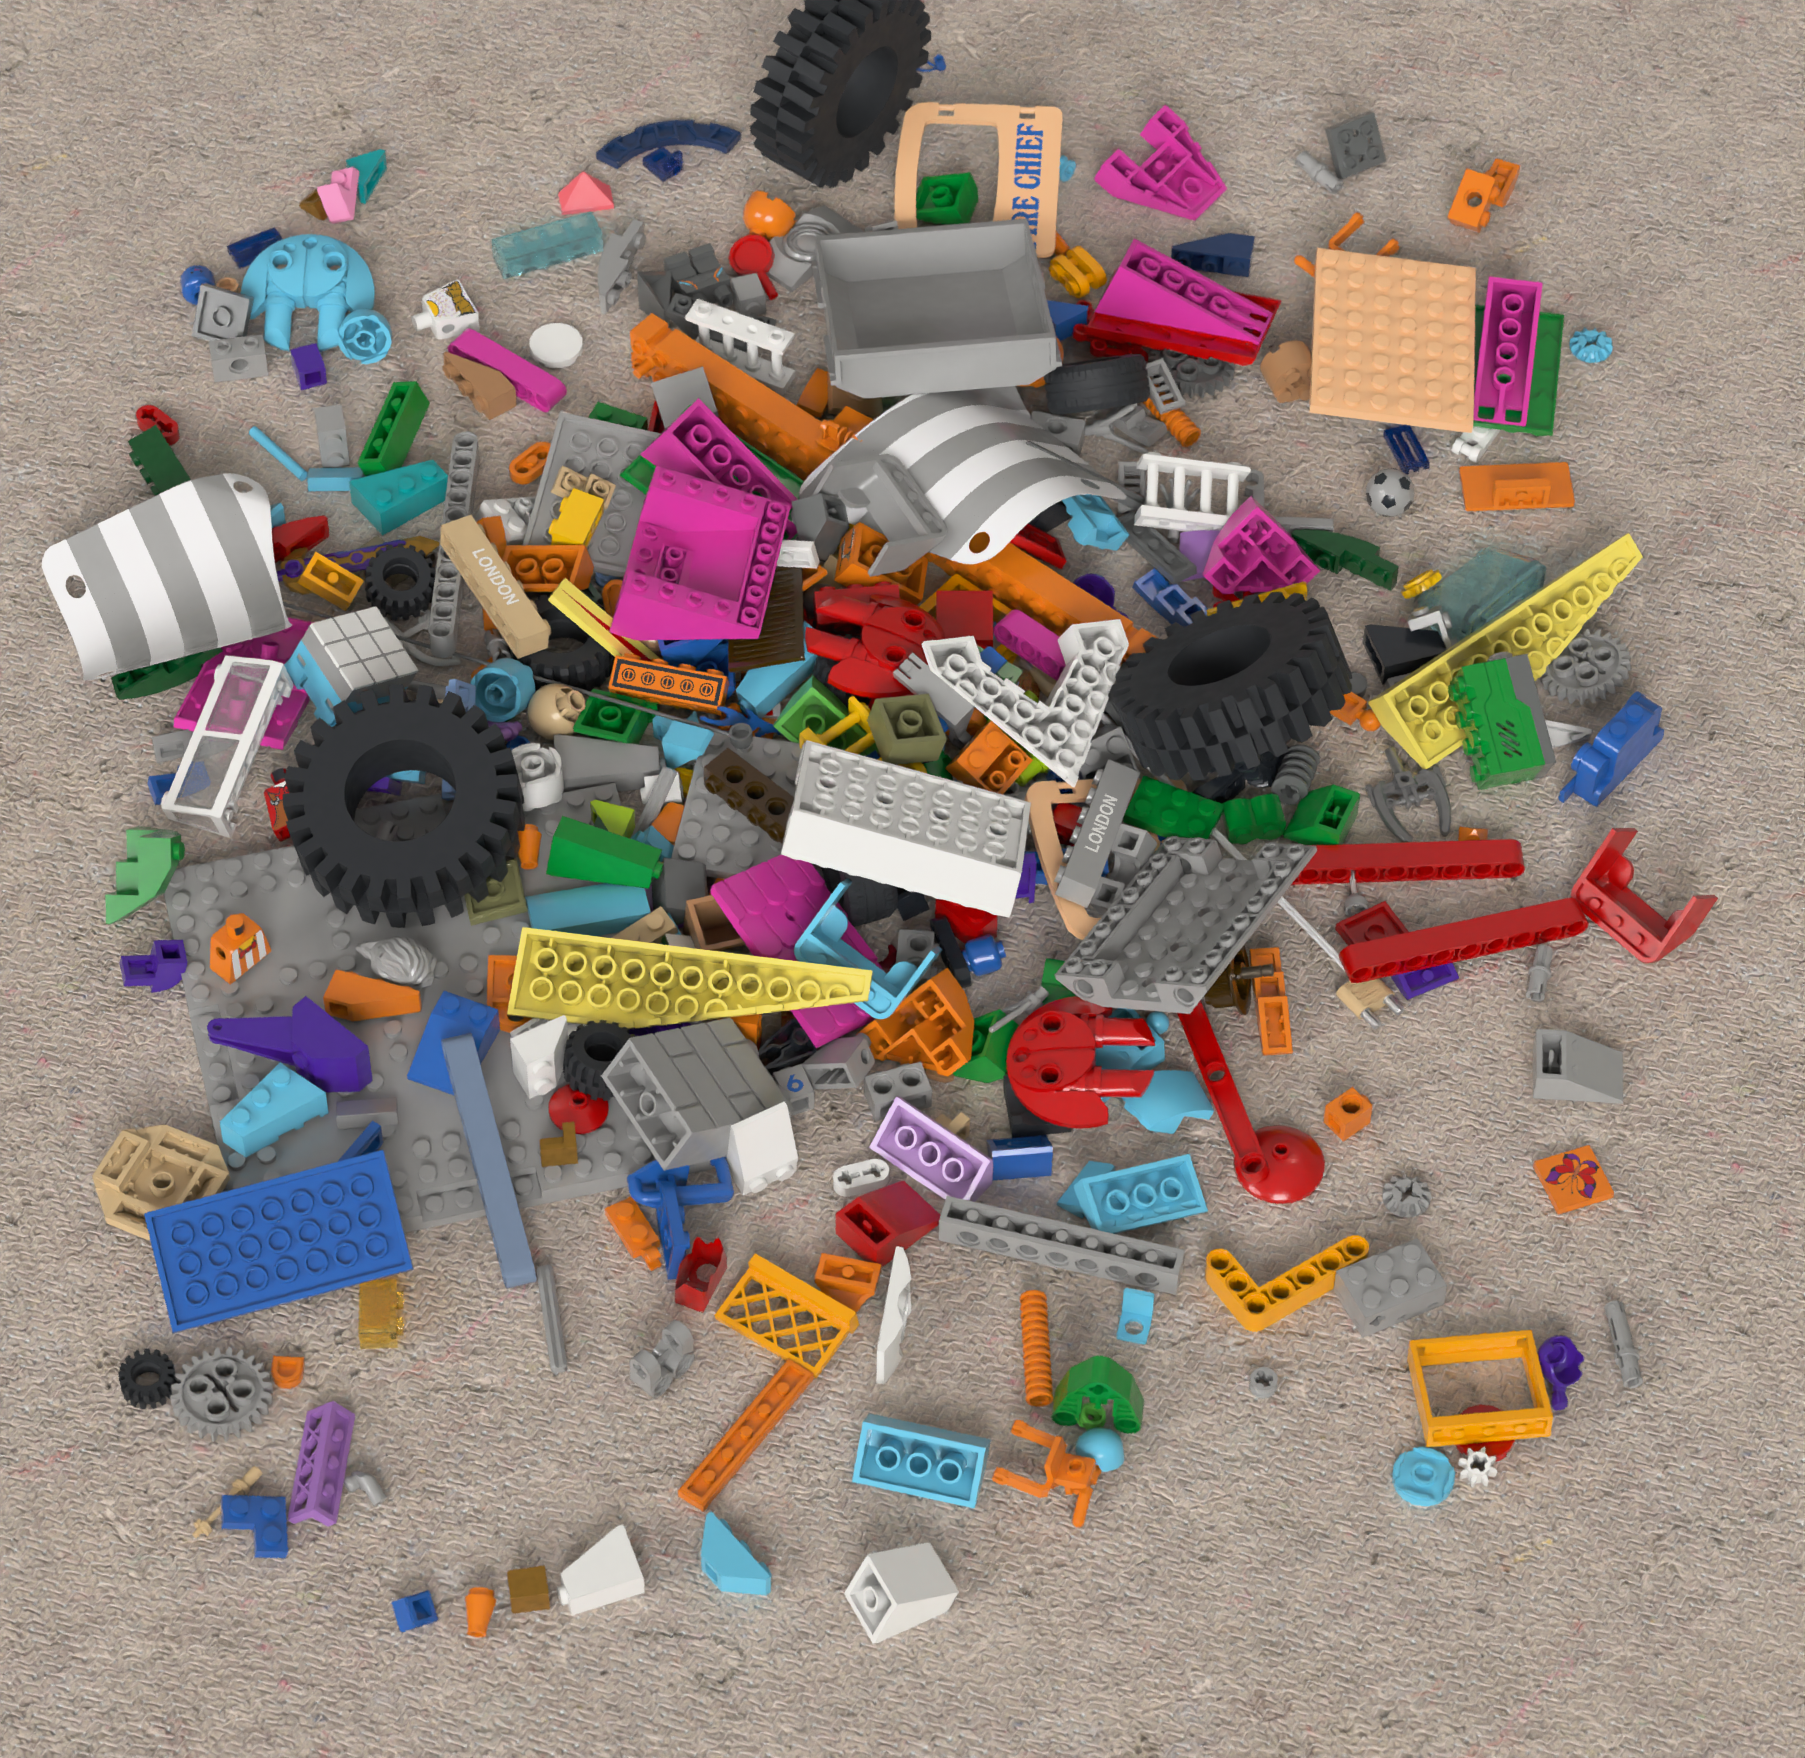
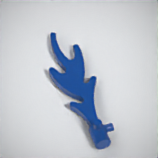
M718 706L717 710L727 715L725 719L713 720L705 716L700 717L702 721L717 726L745 723L751 727L752 731L759 727V730L755 733L756 737L775 732L777 735L784 736L773 727V724L762 720L750 709L745 710L748 718L733 709Z

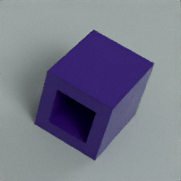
M316 343L290 349L292 368L301 390L327 384L325 364Z

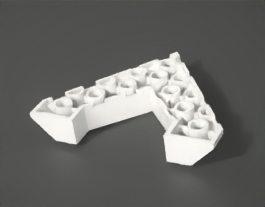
M1120 619L1072 624L1057 639L1066 666L1045 704L1041 701L1036 703L1024 695L1025 690L1007 678L1002 680L990 671L991 667L982 662L974 636L924 641L921 644L929 669L1070 786L1073 788L1076 786L1079 771L1085 762L1092 744L1090 743L1091 739L1096 733L1109 699L1110 689L1115 683V676L1118 670H1120L1121 660L1129 646Z

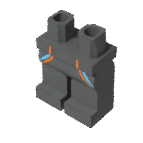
M711 243L688 250L689 256L684 251L663 258L664 271H671L672 289L675 293L712 304L717 302L723 308L732 305L730 277L716 259Z

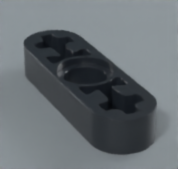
M946 916L930 919V929L934 931V942L940 944L942 949L940 956L945 967L949 969L962 988L970 987L972 982L968 966Z

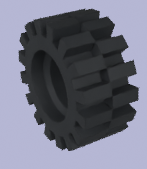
M150 1348L144 1349V1354L140 1355L139 1350L135 1351V1358L133 1359L128 1355L125 1358L126 1364L121 1363L120 1372H118L124 1399L127 1402L130 1400V1404L134 1407L139 1403L140 1409H146V1404H150L151 1409L157 1408L156 1402H160L162 1406L166 1404L165 1397L171 1399V1385L176 1384L172 1360L169 1361V1357L165 1353L161 1356L160 1350L157 1349L151 1354ZM154 1372L160 1376L159 1380L152 1385L142 1386L136 1383V1378L143 1373Z

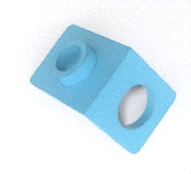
M1129 1288L1124 1289L1122 1313L1116 1335L1118 1340L1143 1345L1147 1343L1153 1317L1154 1293ZM1133 1321L1138 1322L1142 1325L1143 1330L1137 1335L1129 1334L1125 1329L1126 1324Z

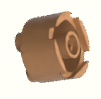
M1299 340L1280 344V350L1274 354L1270 351L1261 362L1260 371L1279 403L1298 399L1303 401L1310 399L1311 350L1304 342Z

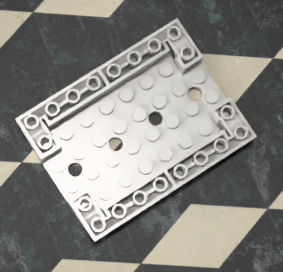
M805 741L801 748L795 779L797 786L787 820L781 855L1010 918L1022 873L1031 802L812 741Z

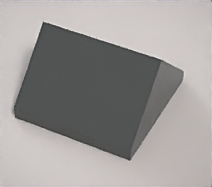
M663 858L664 866L660 878H654L652 881L653 911L661 906L666 913H670L675 924L679 925L684 923L686 901L708 896L706 865L700 862Z

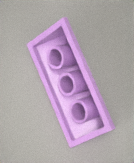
M896 1096L869 1148L946 1200L947 1196L975 1202L992 1185L993 1160L901 1097Z

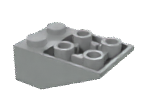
M1536 1029L1533 1045V1098L1623 1104V1052L1568 1031Z

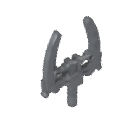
M1388 747L1384 752L1394 773V778L1389 783L1379 781L1374 787L1369 784L1366 785L1365 791L1369 796L1372 806L1376 808L1387 828L1402 842H1413L1412 836L1401 825L1393 810L1395 806L1399 805L1409 809L1412 803L1415 806H1420L1424 798L1434 799L1438 809L1440 833L1443 836H1447L1451 825V806L1446 791V783L1440 768L1435 766L1433 771L1423 769L1418 771V775L1414 776L1410 770H1404L1395 747ZM1428 786L1426 792H1417L1419 787ZM1397 794L1401 797H1399V799L1394 800L1393 798H1388L1387 796Z

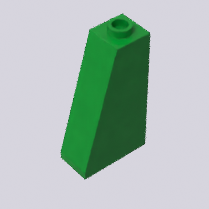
M562 816L553 835L546 874L555 877L649 889L653 879H659L663 870L664 863L660 862L662 849Z

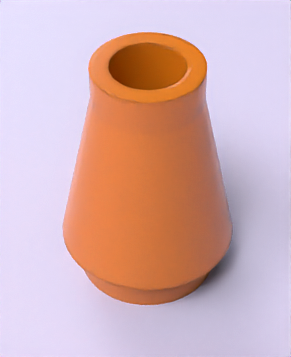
M525 824L524 831H517L520 841L518 856L521 868L531 870L538 867L542 834L536 825Z
M483 1587L470 1588L469 1595L465 1596L468 1624L467 1634L469 1636H486L487 1628L497 1602L496 1598H494L495 1592L491 1589Z

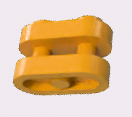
M1080 245L1069 249L1067 257L1060 254L1050 260L1049 273L1051 277L1056 281L1058 280L1065 287L1068 294L1077 299L1089 294L1090 287L1098 289L1107 283V276L1103 267Z

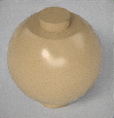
M554 683L545 685L538 689L529 701L527 709L529 723L537 734L549 740H554V735L558 734L572 736L576 733L573 731V727L581 711L585 709V699L580 692L564 684Z

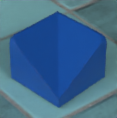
M429 1590L391 1602L401 1632L439 1621Z

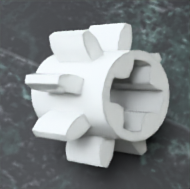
M1484 1447L1480 1452H1473L1469 1448L1467 1452L1468 1459H1459L1458 1465L1466 1468L1460 1473V1479L1467 1478L1471 1481L1472 1488L1476 1483H1482L1487 1487L1489 1483L1488 1475L1491 1477H1496L1497 1469L1490 1467L1495 1463L1496 1457H1488L1485 1454ZM1476 1463L1478 1467L1484 1466L1483 1471L1480 1472L1478 1468L1472 1469L1473 1464Z

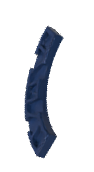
M694 120L661 121L637 127L634 129V132L623 137L621 135L617 136L596 152V159L619 169L627 161L641 153L672 145L702 146L727 154L741 140V132L711 122L710 125L695 123Z

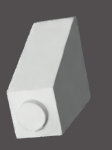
M624 1525L615 1527L560 1573L561 1586L557 1587L562 1606L568 1605L571 1616L644 1593L643 1575Z

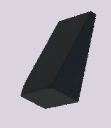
M1233 770L1232 774L1218 776L1199 786L1192 793L1221 804L1233 800L1246 788L1245 779L1242 777L1244 773Z

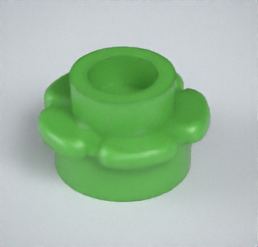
M1088 1402L1082 1404L1079 1421L1076 1418L1078 1425L1087 1431L1092 1428L1103 1427L1106 1422V1413L1102 1406L1101 1409H1095V1403ZM1088 1416H1092L1093 1420H1090Z

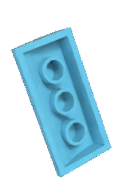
M603 883L525 897L531 928L600 936L621 932L651 913L645 889Z
M1190 1154L1083 1178L1073 1185L1080 1206L1091 1228L1113 1234L1208 1211Z

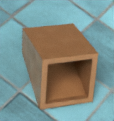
M712 895L686 901L683 935L691 936L696 949L723 951L746 945Z

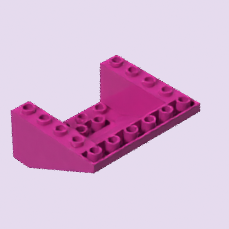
M656 465L641 509L609 632L633 640L758 639L791 505Z

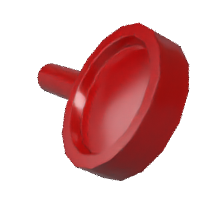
M759 235L741 237L733 244L729 252V262L732 269L738 276L757 273L769 300H774L778 297V293L767 275V272L774 264L775 254L772 246L764 237Z

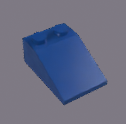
M443 991L431 1012L407 1074V1079L454 1095L442 1050L441 1039L471 1033L481 1065L500 1031L498 1009Z

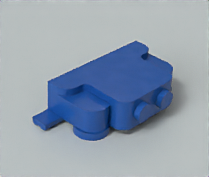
M1639 691L1633 693L1624 707L1600 730L1593 745L1587 742L1578 750L1571 764V769L1576 771L1577 774L1560 790L1559 800L1564 803L1575 793L1590 804L1598 807L1663 739L1664 729L1659 727L1662 707L1646 698Z

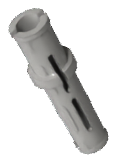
M1618 1300L1611 1301L1604 1306L1615 1347V1363L1620 1368L1624 1387L1636 1388L1643 1383L1638 1365L1639 1353L1633 1346L1623 1302L1619 1303Z

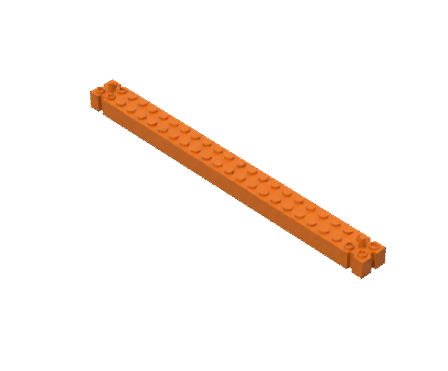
M653 313L630 331L631 348L633 350L631 361L635 377L640 379L643 376L647 378L652 376L653 382L703 367L719 415L718 418L733 434L775 460L782 467H786L795 473L801 480L805 481L815 469L834 453L815 442L823 432L820 429L821 421L678 329L672 331L668 328L667 322ZM979 532L974 535L969 543L970 551L972 553L984 551L990 542L989 534ZM1008 543L991 559L976 564L959 563L930 552L923 555L928 558V562L934 563L949 576L957 573L981 590L993 591V598L1011 610L1015 609L1025 613L1059 637L1072 624L1120 619L1129 643L1120 666L1123 662H1126L1132 653H1146L1143 643L1151 637L1157 638L1143 628L1140 630L1133 627V621L1011 543Z

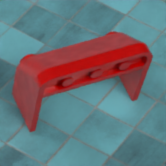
M1612 828L1573 886L1571 898H1576L1583 913L1639 961L1655 963L1696 932L1718 897L1715 895H1694L1683 910L1673 912L1668 920L1664 919L1627 887L1633 878L1634 867L1623 853L1638 831L1635 828Z

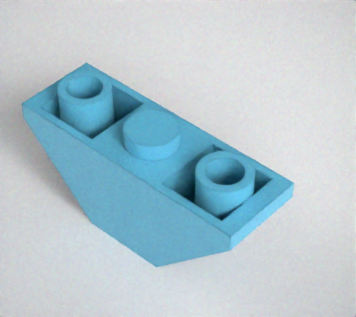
M712 1511L706 1514L701 1549V1570L722 1592L755 1595L769 1594L771 1592L772 1577L769 1568L763 1562L758 1563L754 1559L749 1546L743 1540L738 1541L733 1536L729 1524L724 1519H718Z

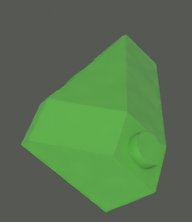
M812 675L792 696L773 724V727L791 742L799 743V733L809 727L815 734L821 735L848 716V708ZM856 723L829 742L827 746L845 750L867 735V732ZM876 743L858 755L867 756L875 750L879 753Z

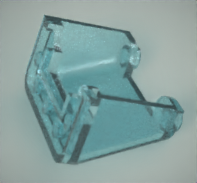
M1495 546L1484 547L1473 559L1432 590L1425 591L1418 600V608L1428 606L1431 609L1441 605L1443 612L1448 611L1453 627L1449 629L1452 638H1457L1458 641H1461L1485 625L1517 599L1523 600L1542 588L1545 581L1546 566L1532 557ZM1438 623L1429 626L1434 631H1438L1442 636Z

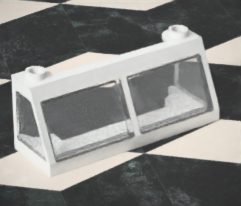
M225 655L222 664H218L214 673L215 682L171 788L163 795L161 807L167 819L232 838L236 824L232 823L231 819L233 812L237 813L239 809L236 802L276 704H282L283 699L281 696L289 698L294 685L283 663L273 660Z

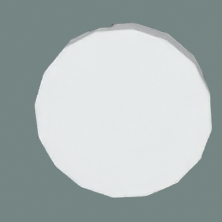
M564 323L543 325L534 331L530 338V354L538 364L541 362L548 368L570 366L583 353V339L579 331L571 325Z

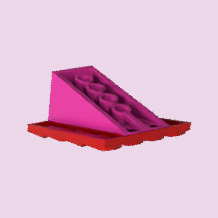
M1134 238L1118 268L1114 271L1084 334L1122 344L1126 341L1157 350L1169 349L1206 360L1211 357L1247 366L1249 364L1252 365L1256 359L1282 300L1231 291Z

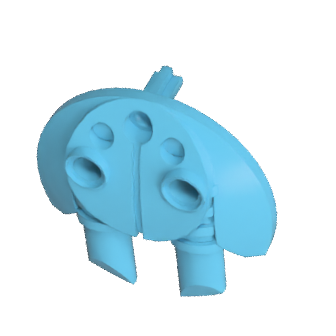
M316 234L288 237L266 248L251 263L241 287V294L254 297L250 319H255L265 311L264 341L287 352L290 351L292 311L295 310V307L317 308L319 311L317 346L319 351L322 352L339 346V329L346 317V312L349 311L351 313L365 308L373 310L375 301L373 278L363 258L344 242ZM281 264L287 265V266H286L285 268H283V269H278V268H276L277 266H279V265H281ZM335 265L341 266L337 270L330 269L332 266Z

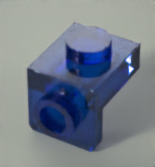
M661 146L643 158V166L662 182H665L683 170V155L680 150L671 153Z

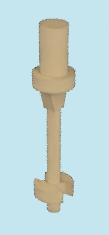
M253 1466L241 1479H236L232 1483L233 1488L228 1495L247 1496L250 1493V1487L263 1474L258 1467ZM221 1504L206 1520L201 1521L198 1518L194 1522L196 1530L192 1535L195 1538H198L203 1533L208 1536L212 1532L210 1524L221 1514Z

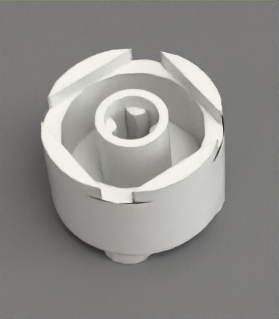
M528 743L514 748L512 754L524 796L523 811H531L534 808H541L560 802L563 797L564 781L562 761L559 753L550 746L549 750L541 748L538 743Z

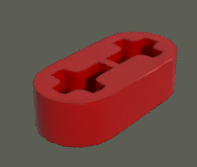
M144 405L137 410L136 418L140 430L144 432L157 425L169 446L179 441L178 424L158 407Z

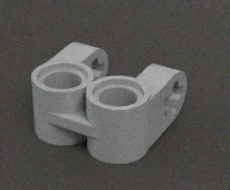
M673 1320L662 1330V1340L655 1346L652 1354L642 1349L630 1360V1380L651 1397H660L671 1385L673 1377L680 1378L691 1367L695 1355L693 1351V1337L688 1328L680 1321Z

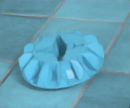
M1584 327L1581 332L1575 331L1573 337L1570 338V351L1581 361L1588 363L1601 362L1606 360L1612 353V338L1606 336V331L1597 332L1596 327L1592 331ZM1587 342H1588V343L1596 342V346H1595L1594 344H1591L1590 346H1587V347H1586Z

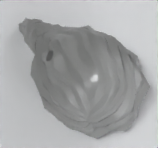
M395 936L382 941H366L362 944H357V947H355L358 953L371 960V970L376 973L379 979L387 983L409 986L420 991L422 987L431 986L434 980V968L437 959L428 951L427 946L413 939Z

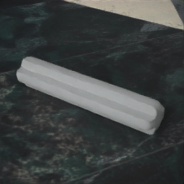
M665 766L662 768L632 836L639 830L644 832L659 815L677 775L675 770Z

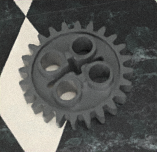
M1150 349L1148 363L1163 358L1181 395L1183 396L1185 393H1188L1191 399H1193L1194 394L1204 398L1206 392L1211 396H1214L1215 390L1223 392V387H1229L1230 380H1233L1234 363L1211 357L1206 360L1169 349ZM1158 374L1154 375L1153 379H1156L1160 376Z

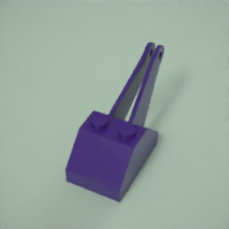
M307 996L293 1006L292 1016L215 1018L207 1025L208 1037L212 1043L295 1066L297 1074L326 1093L360 1092L373 1081L369 1047Z

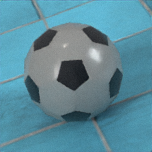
M1387 468L1380 470L1367 483V502L1373 511L1384 517L1401 515L1410 508L1414 500L1413 482L1407 474L1398 469Z

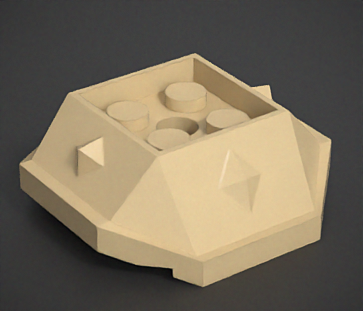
M157 1125L135 1130V1128L122 1130L97 1167L92 1178L106 1223L150 1241L144 1213L222 1193L230 1180V1175L218 1145L168 1125Z

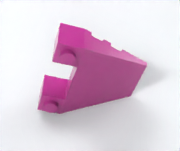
M1166 104L1150 118L1140 134L1157 151L1139 167L1125 153L1118 149L1103 163L1094 177V180L1113 197L1193 221L1200 217L1227 190L1211 162H1207L1200 152L1202 148L1199 143L1194 142L1189 135V128L1186 123Z

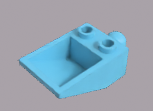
M1118 1008L1108 1018L1142 1017L1134 1009ZM1154 1011L1146 1018V1023L1155 1040V1046L1103 1045V1048H1095L1096 1066H1102V1069L1151 1070L1165 1060L1164 1040L1159 1035L1165 1033L1169 1027L1167 1015L1160 1011ZM1101 1097V1100L1106 1102L1111 1097Z

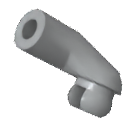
M354 1471L351 1472V1476H347L344 1479V1485L349 1492L354 1493L357 1489L365 1491L373 1506H377L387 1499L376 1478L371 1474Z

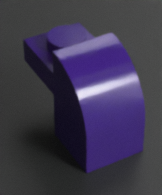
M182 939L154 940L150 955L121 956L119 964L124 986H150L151 993L177 985L182 980L181 973H185L188 962Z

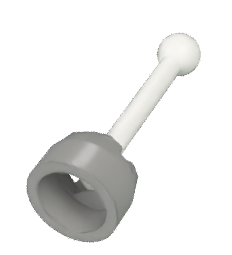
M1351 871L1352 875L1350 878L1351 895L1346 898L1344 904L1347 916H1352L1350 910L1353 909L1352 906H1355V909H1361V911L1368 909L1366 898L1357 893L1354 871Z

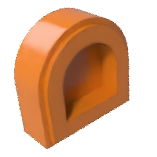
M273 1356L271 1368L273 1382L278 1387L284 1389L294 1388L299 1385L304 1375V1357Z

